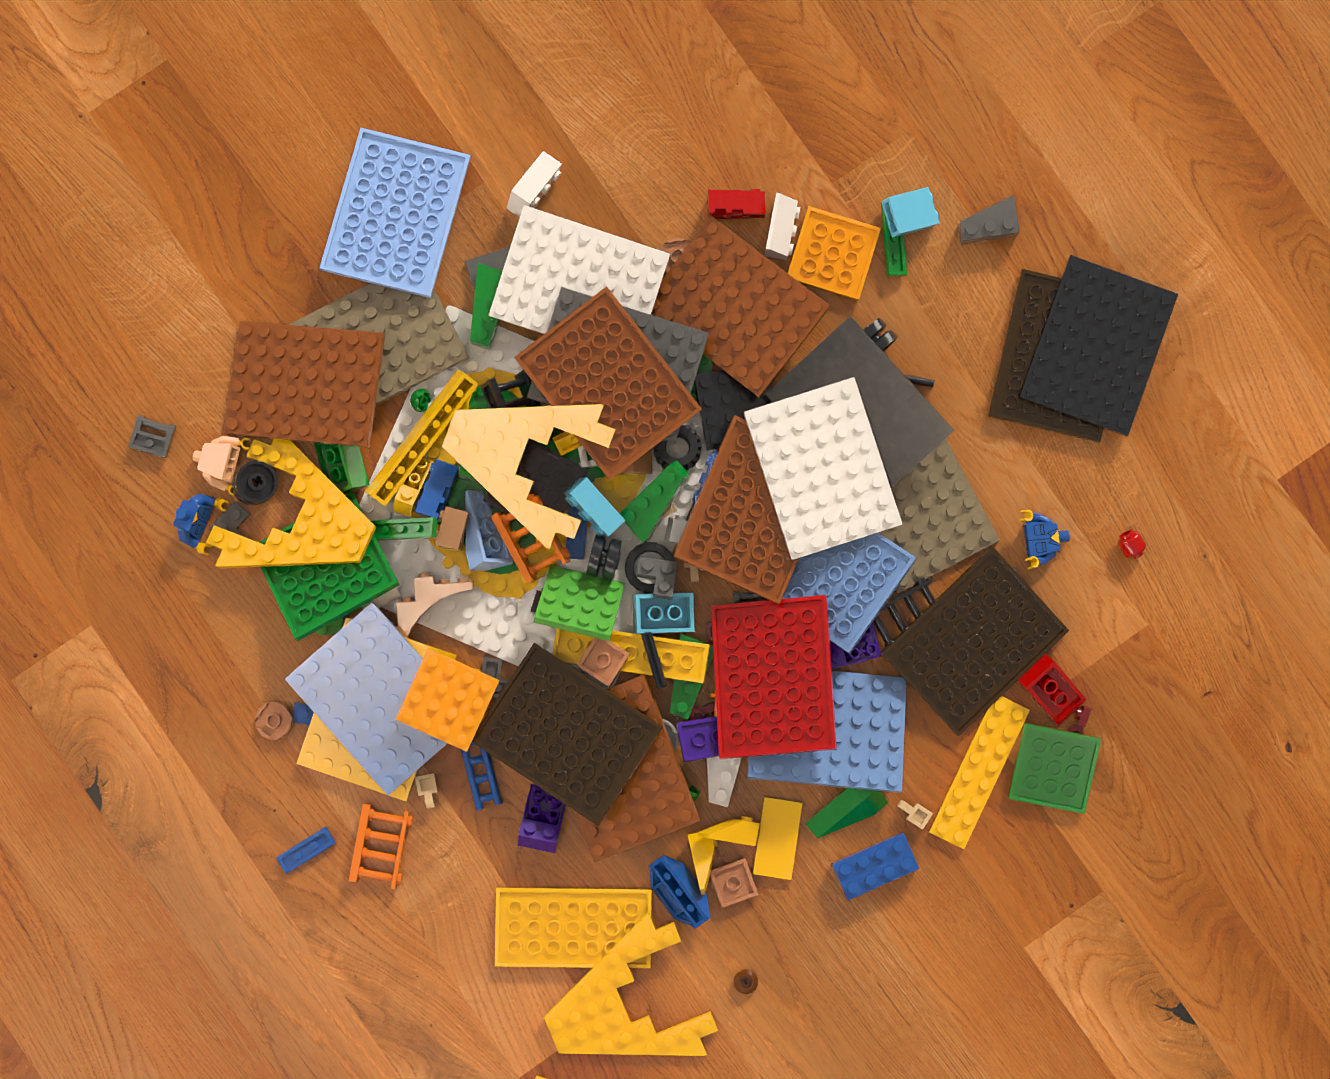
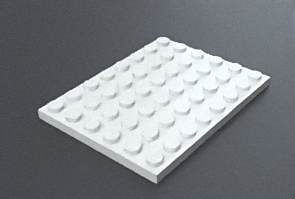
M524 205L488 316L545 334L548 331L561 287L589 296H595L606 286L622 306L651 315L670 254Z
M854 377L744 412L791 560L902 525Z

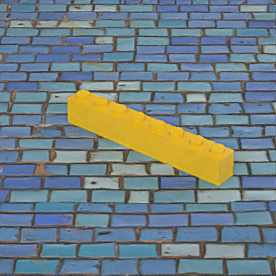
M457 370L365 492L380 504L386 506L452 420L455 411L461 408L478 383L466 373Z

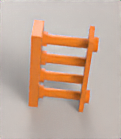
M529 494L528 500L543 505L538 495ZM497 512L490 516L526 584L538 580L537 572L559 560H561L562 564L570 562L568 549L562 546L558 536L555 534L552 545L556 553L534 566L530 565L527 559L528 555L541 549L544 545L537 541L525 549L521 548L518 543L519 538L530 533V531L526 527L516 532L512 531L509 524L515 517L511 513L506 515L502 512Z
M371 804L362 805L349 881L358 882L359 878L362 879V877L392 882L391 889H396L397 885L401 884L402 874L399 872L407 828H411L413 816H410L411 811H405L403 817L375 812ZM375 819L402 824L401 835L371 831L368 828L369 821ZM371 838L399 843L397 855L368 850V848H365L366 840ZM371 858L394 862V873L389 874L366 870L364 867H361L362 859Z

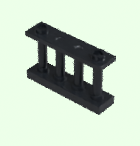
M524 370L514 376L516 380L498 385L496 379L493 378L480 386L489 409L516 408L522 405L542 407L540 402L527 398L532 380ZM519 387L523 397L505 402L501 392ZM552 432V434H551V437H550V440H549L548 444L553 441V437H554V433H553V432ZM529 438L528 443L534 442L535 440Z
M924 577L917 581L915 588L886 603L882 610L888 609L900 632L906 628V625L895 608L894 603L904 599L916 619L921 613L910 594L920 589L928 604L931 605L935 601L927 587L928 584L933 582L931 578L926 581ZM877 615L873 623L885 642L884 646L887 647L893 640Z

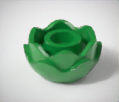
M426 389L414 391L410 398L411 406L417 412L427 410L428 404L431 402L430 392Z

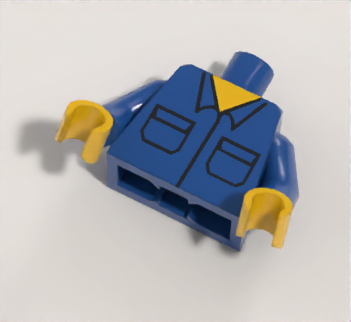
M196 494L190 500H183L176 511L173 526L177 529L179 540L192 548H197L198 553L209 555L204 551L205 546L212 548V546L203 542L199 543L212 512V506L215 505L219 510L226 511L227 509L221 507L224 502H229L223 498L215 500L214 497L203 494Z
M1021 510L1020 512L1025 514V518L1020 519V521H1028L1023 523L1027 550L1025 561H1030L1031 567H1028V570L1051 561L1056 556V551L1060 550V543L1070 541V535L1068 530L1058 531L1057 523H1053L1050 518L1040 513H1034L1031 510Z

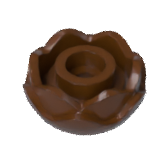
M748 969L738 972L734 977L736 990L742 994H750L755 991L758 986L757 975Z

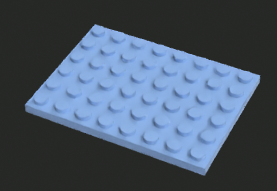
M360 128L320 264V271L431 298L471 155Z

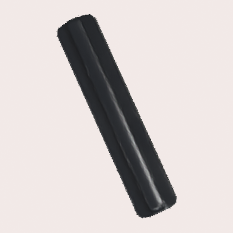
M651 632L643 633L642 639L655 685L658 689L667 686L653 635Z

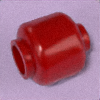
M1130 529L1119 536L1120 539L1117 544L1126 558L1133 557V559H1137L1144 554L1143 551L1146 548V543L1138 531Z

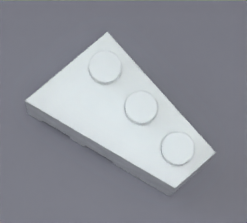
M543 151L512 189L506 209L520 217L524 205L535 208L542 196L546 195L551 188L552 182H556L560 177L562 164Z
M719 757L707 758L708 802L728 807L741 758L721 760Z

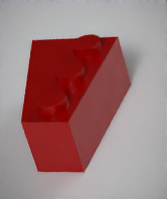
M708 189V219L711 216L716 220L765 218V191H760V189H750L749 191Z

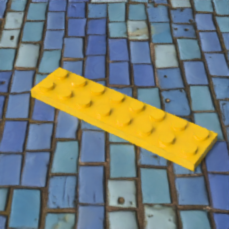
M556 628L552 654L565 663L577 665L594 637ZM612 630L610 641L631 654L621 671L653 676L642 635ZM653 636L665 678L704 684L710 645Z
M1001 696L986 710L929 833L965 849L1028 716L1029 709Z

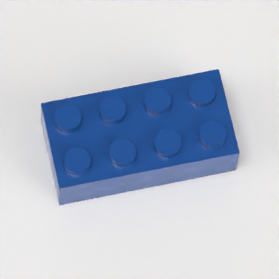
M902 832L831 863L847 900L919 869L907 839Z

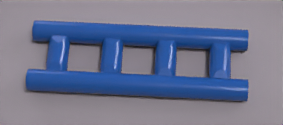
M480 748L482 755L470 758L469 750L466 752L460 749L476 811L484 809L483 803L494 800L495 805L502 804L490 754ZM484 762L487 774L475 777L473 765ZM489 781L491 793L480 795L478 784Z

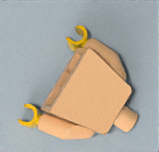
M221 436L212 440L211 443H205L202 451L196 450L193 453V461L199 462L197 468L203 472V477L211 486L223 491L226 489L231 495L235 496L231 492L232 485H229L228 482H232L240 452V447L238 446L248 451L250 447L243 446V443L245 441L251 442L249 438L239 440V438Z

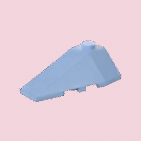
M467 490L465 491V512L469 513V518L466 525V556L469 569L487 571L513 564L512 556L490 517L492 510L489 504L483 501L485 498L483 492Z

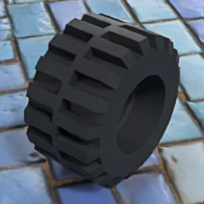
M687 424L686 426H680L677 438L684 439L689 445L687 455L682 458H673L667 453V441L662 440L654 446V457H656L657 463L665 469L677 460L686 471L693 468L700 459L702 443L700 436L696 433L697 431L691 429Z

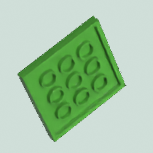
M550 565L533 622L610 641L625 583L613 580V582L604 580L599 576L595 578L587 576L583 572Z

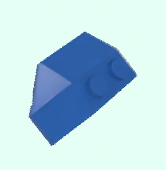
M663 855L649 865L651 888L674 919L691 925L695 929L710 919L707 894L701 895L697 880L684 863Z

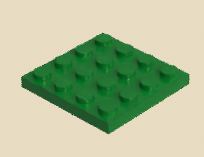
M1024 723L1008 798L1085 814L1101 738Z

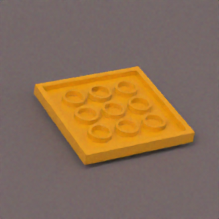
M808 206L788 274L801 284L859 301L881 228Z
M428 648L395 720L467 752L500 680Z

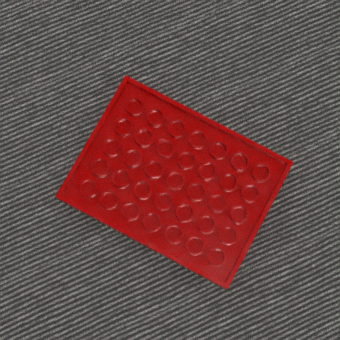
M819 595L781 599L780 604L767 600L711 606L719 759L837 750L827 596Z

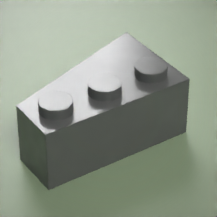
M1014 195L960 221L958 225L960 245L1017 237L1020 231Z

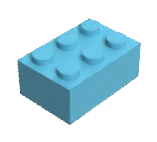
M587 477L579 478L564 492L566 502L571 507L574 506L579 510L578 515L584 521L587 520L592 524L590 528L597 535L610 536L625 522L624 518Z
M673 593L672 600L654 598L653 594L632 595L634 633L695 632L693 593Z

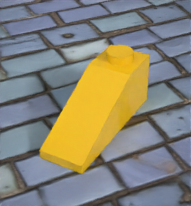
M741 816V819L732 818L699 831L697 836L756 846L760 823L752 822L753 818Z
M698 833L688 835L700 892L701 895H705L715 857L714 847H718L715 839L697 836Z

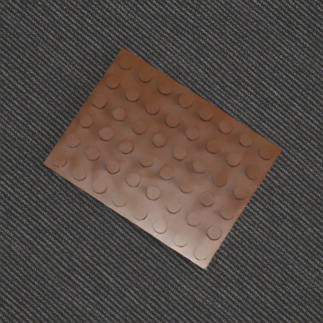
M711 216L662 279L651 314L708 332L709 335L703 355L761 398L831 306Z
M607 286L514 357L551 406L604 405L598 423L616 429L609 448L582 437L574 436L609 481L702 410Z
M240 321L224 434L370 448L385 334L383 332Z
M734 415L673 557L769 601L780 604L799 558L791 560L747 422Z
M641 675L607 689V691L661 725L663 729L599 826L576 812L594 862L701 821L646 675Z

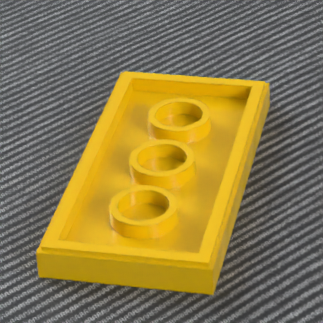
M764 797L753 874L788 880L792 879L802 803Z

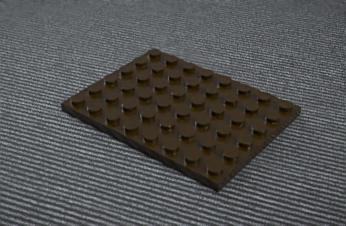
M1022 269L988 417L1100 443L1104 428L1019 398L1061 281L1060 277Z
M991 546L880 653L959 737L1069 630L998 551Z
M534 643L480 723L472 742L599 826L663 727Z

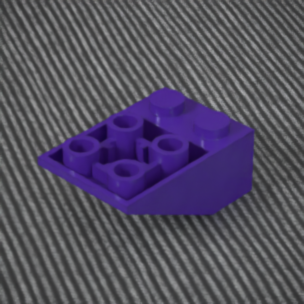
M873 622L850 654L830 641L832 669L881 657Z
M531 784L517 845L555 853L566 805L539 786Z

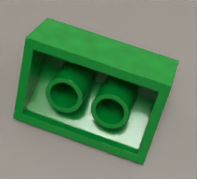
M314 443L322 473L343 494L357 491L370 485L359 447Z

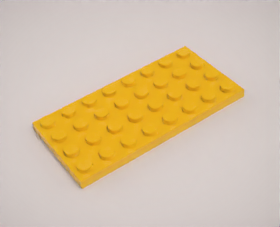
M497 887L495 966L592 968L646 913H649L651 916L652 889ZM651 954L629 962V968H651Z

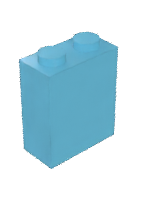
M929 187L891 196L881 201L892 238L932 228L939 224V214L935 210L933 195Z

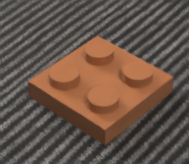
M594 638L577 666L610 687L631 654L611 641Z
M746 858L711 870L710 876L722 908L759 895Z

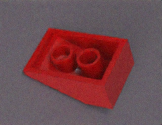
M1046 654L1017 680L1057 725L1061 724L1086 701V698L1056 662Z

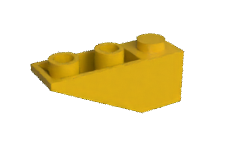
M424 457L419 461L400 486L394 499L393 511L411 518L421 496L423 485L428 478L430 466L434 461Z

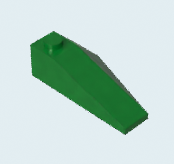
M845 788L807 821L805 825L817 838H820L874 816L888 804V801L880 791Z

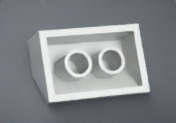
M776 193L764 256L787 260L788 255H792L794 244H790L791 236L795 237L797 226L794 225V219H798L800 207H797V200Z

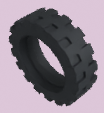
M645 542L635 546L629 552L625 560V574L631 586L636 590L646 594H653L655 583L647 584L636 577L634 565L637 558L645 552H654L663 557L664 560L675 562V559L664 545L656 542Z

